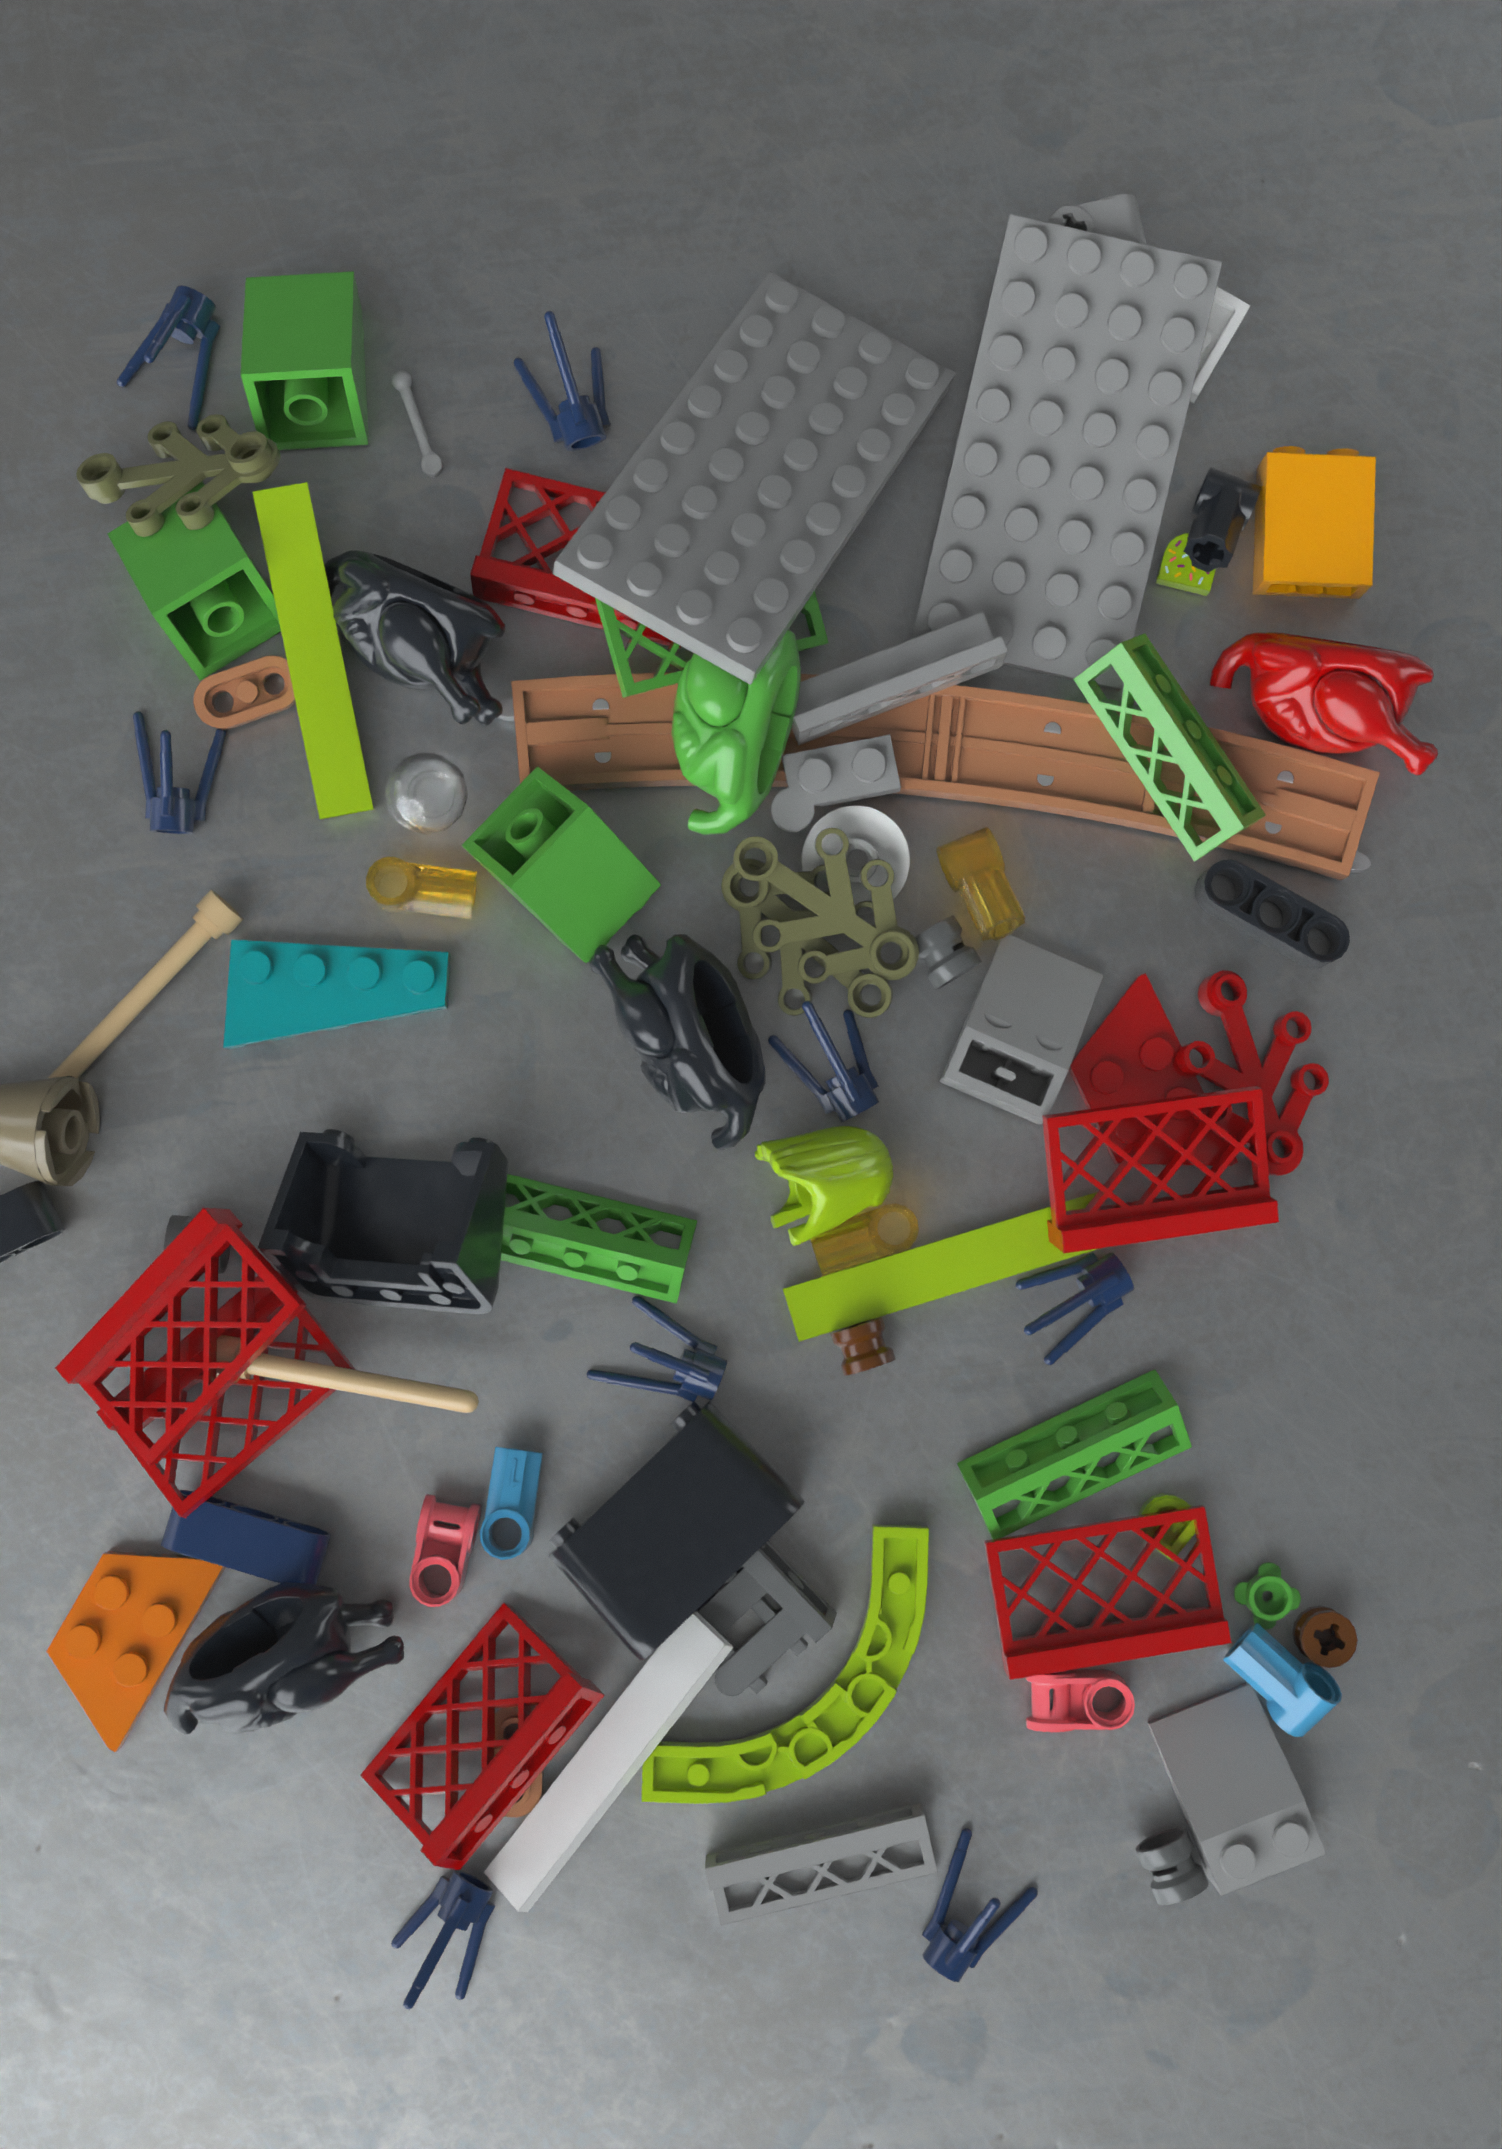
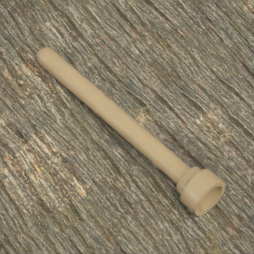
M210 890L196 905L199 909L193 916L196 922L48 1078L64 1076L79 1078L211 937L218 939L223 933L229 935L244 920L243 917L220 895Z
M220 1335L217 1339V1361L232 1362L240 1353L241 1338ZM263 1353L234 1382L237 1383L240 1378L249 1379L252 1374L463 1413L473 1412L479 1403L477 1395L470 1390ZM216 1368V1378L225 1368Z

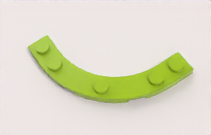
M872 1524L871 1582L864 1624L846 1664L834 1681L815 1701L784 1723L745 1738L702 1743L660 1741L642 1766L641 1802L706 1804L728 1803L757 1798L804 1778L805 1780L835 1762L853 1747L878 1721L897 1693V1687L918 1645L925 1615L927 1594L928 1526Z

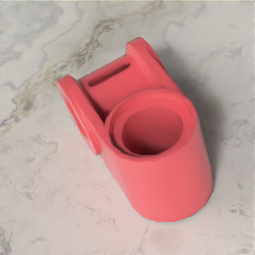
M426 1494L418 1521L416 1549L409 1578L410 1590L419 1603L428 1607H440L449 1603L461 1592L465 1583L470 1554L473 1551L477 1537L481 1504L473 1503L467 1508L437 1502L435 1495ZM438 1521L458 1524L460 1528L439 1524ZM439 1564L449 1571L451 1587L447 1593L435 1594L430 1592L425 1586L424 1573L429 1565Z
M1105 1669L1067 1670L1026 1677V1680L1031 1682L1032 1715L1026 1718V1728L1040 1732L1113 1730L1127 1724L1133 1716L1135 1708L1133 1694L1122 1676L1114 1671ZM1110 1686L1120 1690L1122 1695L1121 1702L1114 1710L1101 1712L1093 1707V1697L1101 1688ZM1050 1689H1052L1053 1707L1051 1710L1049 1700Z

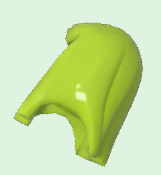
M855 1126L831 1127L792 1137L764 1141L761 1144H757V1151H755V1158L757 1160L769 1162L779 1177L788 1179L790 1190L788 1199L781 1209L770 1215L773 1228L781 1227L809 1215L806 1223L788 1229L790 1242L793 1246L800 1245L833 1229L869 1206L878 1207L890 1193L894 1177L891 1156L883 1141L871 1131Z

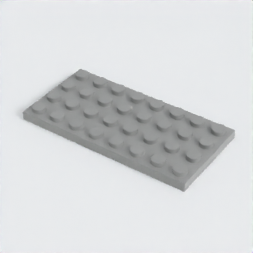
M1010 214L911 639L984 612L994 639L1002 636L1008 650L1002 665L1074 681L1075 677L1119 643L1134 637L1222 267L1221 261ZM1113 666L1095 679L1099 687L1120 691L1123 686V681Z
M769 271L557 557L553 574L751 685L951 388L956 373Z

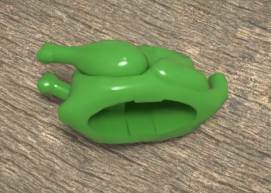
M789 629L751 685L695 653L684 667L675 695L671 730L676 757L683 776L691 784L716 797L720 803L718 809L712 812L694 809L688 820V829L703 835L727 833L749 819L760 807L771 790L792 728L801 687V666L795 634Z

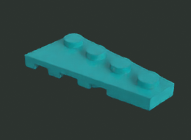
M231 939L223 1048L227 1050L253 1043L269 1040L276 1041L296 1037V1035L345 1028L354 1024L376 1020L383 1021L447 1009L451 954L438 951Z

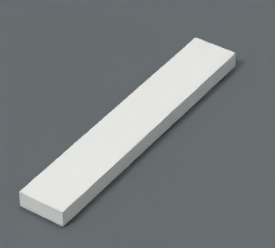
M697 1611L657 1648L484 1871L485 1875L518 1912H529L733 1649V1646Z

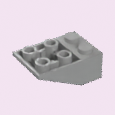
M1003 932L939 1082L1038 1125L1042 1124V1115H1049L1068 1073L1104 975Z

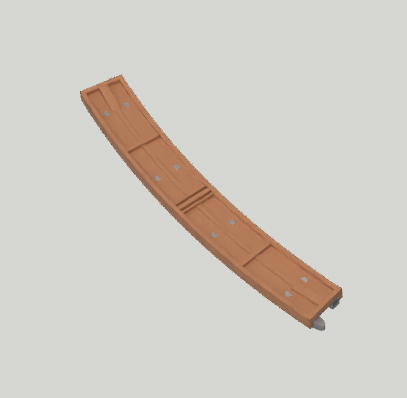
M632 673V677L635 683L653 678L655 673ZM616 674L511 681L513 698L500 701L503 712L498 718L506 721H515L520 784L538 766L571 791L631 787L696 786L691 784L682 774L671 734L674 700L678 684L623 698ZM801 674V682L818 674ZM954 685L799 746L791 728L783 755L890 734L901 785L900 792L892 794L934 797L1022 808L1095 820L1178 837L1089 703ZM1132 715L1131 735L1137 744L1152 747L1154 737L1153 726L1147 718ZM1208 727L1266 814L1265 817L1234 835L1218 847L1298 867L1340 881L1347 878L1350 873H1360L1371 866L1369 858L1357 851L1380 772L1289 746ZM782 759L772 787H788ZM1162 761L1160 779L1168 790L1183 793L1184 773L1178 764ZM1193 807L1190 824L1202 842H1204L1221 829L1208 810Z

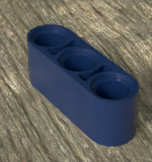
M180 1490L184 1498L193 1492L190 1490ZM211 1496L186 1518L180 1517L172 1507L161 1546L179 1554L280 1584L289 1582L316 1585L331 1534L314 1526Z

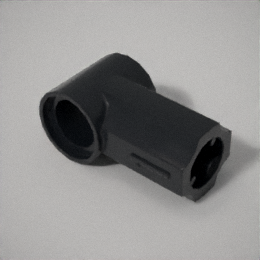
M1213 467L1209 468L1192 509V513L1196 516L1191 525L1183 551L1190 557L1193 567L1206 572L1228 567L1240 533L1245 529L1255 507L1261 486Z

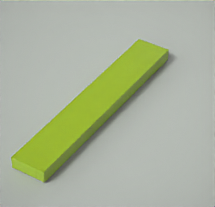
M308 482L252 491L319 819L374 810L336 621L334 619Z
M1097 1192L1065 1201L1066 1211L1084 1209ZM1051 1206L786 1287L783 1288V1292L798 1341L800 1342L1098 1249L1063 1253L1050 1243L1047 1220L1052 1219Z

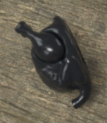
M350 550L326 561L324 567L331 598L336 586L341 581L344 584V590L334 604V619L348 640L349 645L365 666L389 682L410 689L437 690L450 705L452 716L460 725L468 723L474 717L482 726H488L495 718L502 714V704L490 695L481 674V660L486 655L492 639L501 638L505 633V624L489 604L447 582L377 554Z
M633 934L626 940L620 955L625 962L635 964L643 969L636 980L623 972L615 959L614 951L606 945H599L589 961L591 970L601 975L612 994L620 1030L642 1060L640 1065L641 1071L660 1097L677 1112L720 1111L725 1115L726 1124L712 1132V1144L718 1150L735 1147L750 1132L759 1095L766 1084V1070L760 1039L752 1026L737 982L729 969L713 953L691 939L687 934H675L666 941L664 955L661 957L648 947L643 937Z
M285 1582L264 1590L234 1611H227L220 1615L191 1641L186 1648L181 1663L170 1683L163 1710L170 1725L179 1733L187 1735L194 1731L199 1720L201 1723H218L227 1732L237 1734L267 1728L289 1720L297 1713L313 1711L329 1704L365 1674L385 1665L398 1664L404 1659V1642L401 1637L396 1635L388 1637L385 1641L374 1647L357 1653L351 1652V1638L348 1627L374 1625L380 1628L389 1627L393 1623L394 1618L393 1604L389 1600L384 1599L364 1604L343 1603V1598L336 1588L310 1583Z

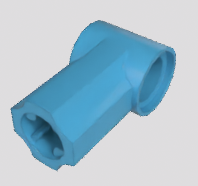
M495 1447L485 1519L480 1529V1542L490 1556L500 1560L512 1559L524 1553L531 1545L534 1537L533 1521L544 1453ZM508 1517L514 1519L521 1528L522 1537L520 1543L513 1549L500 1547L493 1538L494 1525L500 1518Z
M1258 1623L1253 1626L1251 1625L1239 1637L1223 1659L1267 1700L1268 1712L1274 1722L1282 1730L1294 1737H1303L1342 1699L1340 1687L1328 1671L1313 1662L1302 1664Z

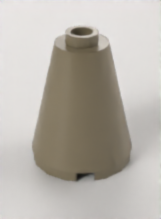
M72 1076L0 1084V1165L52 1186H73L82 1179L92 1163L95 1151L86 1150L89 1133L99 1134L100 1129L99 1102L93 1086L89 1082L79 1081L80 1078Z

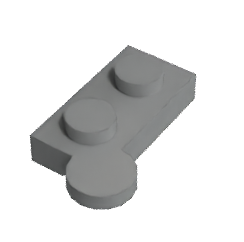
M890 734L783 755L782 763L788 788L781 790L774 797L771 804V816L774 823L780 829L787 832H799L811 823L814 817L815 806L824 807L900 792L901 785Z

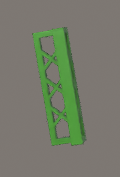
M1145 633L1119 643L1073 679L1194 862L1266 816ZM1111 666H1113L1124 683L1122 702L1107 699L1095 681L1099 675ZM1132 715L1147 718L1153 726L1154 737L1152 747L1137 744L1131 735ZM1162 761L1178 764L1184 773L1183 793L1168 790L1160 779ZM1193 807L1208 810L1221 829L1204 842H1202L1190 824Z
M507 1174L506 1193L515 1195L520 1203L508 1208L505 1207L501 1250L502 1261L677 1304L697 1220ZM552 1205L568 1208L573 1217L563 1221L551 1219L546 1216L542 1209ZM610 1218L621 1221L627 1230L612 1234L601 1231L595 1222ZM663 1231L682 1237L677 1250L655 1244L649 1235Z
M1154 1369L962 1460L957 1465L978 1506L991 1538L998 1539L1191 1448L1192 1445L1178 1404ZM1170 1425L1172 1435L1153 1444L1146 1443L1152 1433ZM1112 1452L1120 1453L1115 1462L1105 1467L1096 1466L1101 1457ZM1063 1475L1070 1477L1065 1486L1054 1491L1046 1490L1051 1481ZM1013 1499L1020 1500L1016 1509L995 1518L992 1509Z

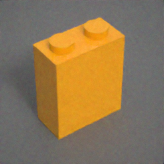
M1297 446L1278 447L1272 452L1266 453L1256 469V484L1261 486V490L1255 504L1252 595L1360 599L1373 585L1376 457L1359 456V451L1349 448L1333 449L1328 451L1326 455L1305 454V449Z

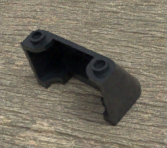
M327 1129L323 1133L300 1132L257 1248L295 1288L319 1300L467 1314L489 1313L492 1310L499 1288L508 1160L496 1143L479 1137L470 1138L468 1142L456 1144L451 1157L452 1162L366 1157L360 1148L355 1145L353 1137L345 1132L335 1129Z
M693 1401L670 1423L677 1432L666 1445L590 1518L580 1525L573 1517L549 1540L556 1548L549 1555V1558L640 1662L652 1654L805 1502L710 1401L702 1408Z

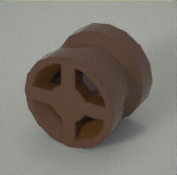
M882 1317L830 1333L834 1345L841 1348L844 1356L841 1363L844 1376L863 1372L896 1360L893 1349L886 1346L882 1334L886 1327Z
M1321 1605L1309 1607L1301 1612L1294 1622L1292 1631L1294 1644L1300 1653L1318 1666L1326 1668L1342 1666L1351 1659L1356 1651L1358 1642L1356 1629L1349 1619L1330 1607ZM1328 1643H1332V1644H1330V1645H1328V1646L1323 1647V1649H1322V1651H1321V1648H1322L1321 1646H1322V1645H1326V1644H1328Z

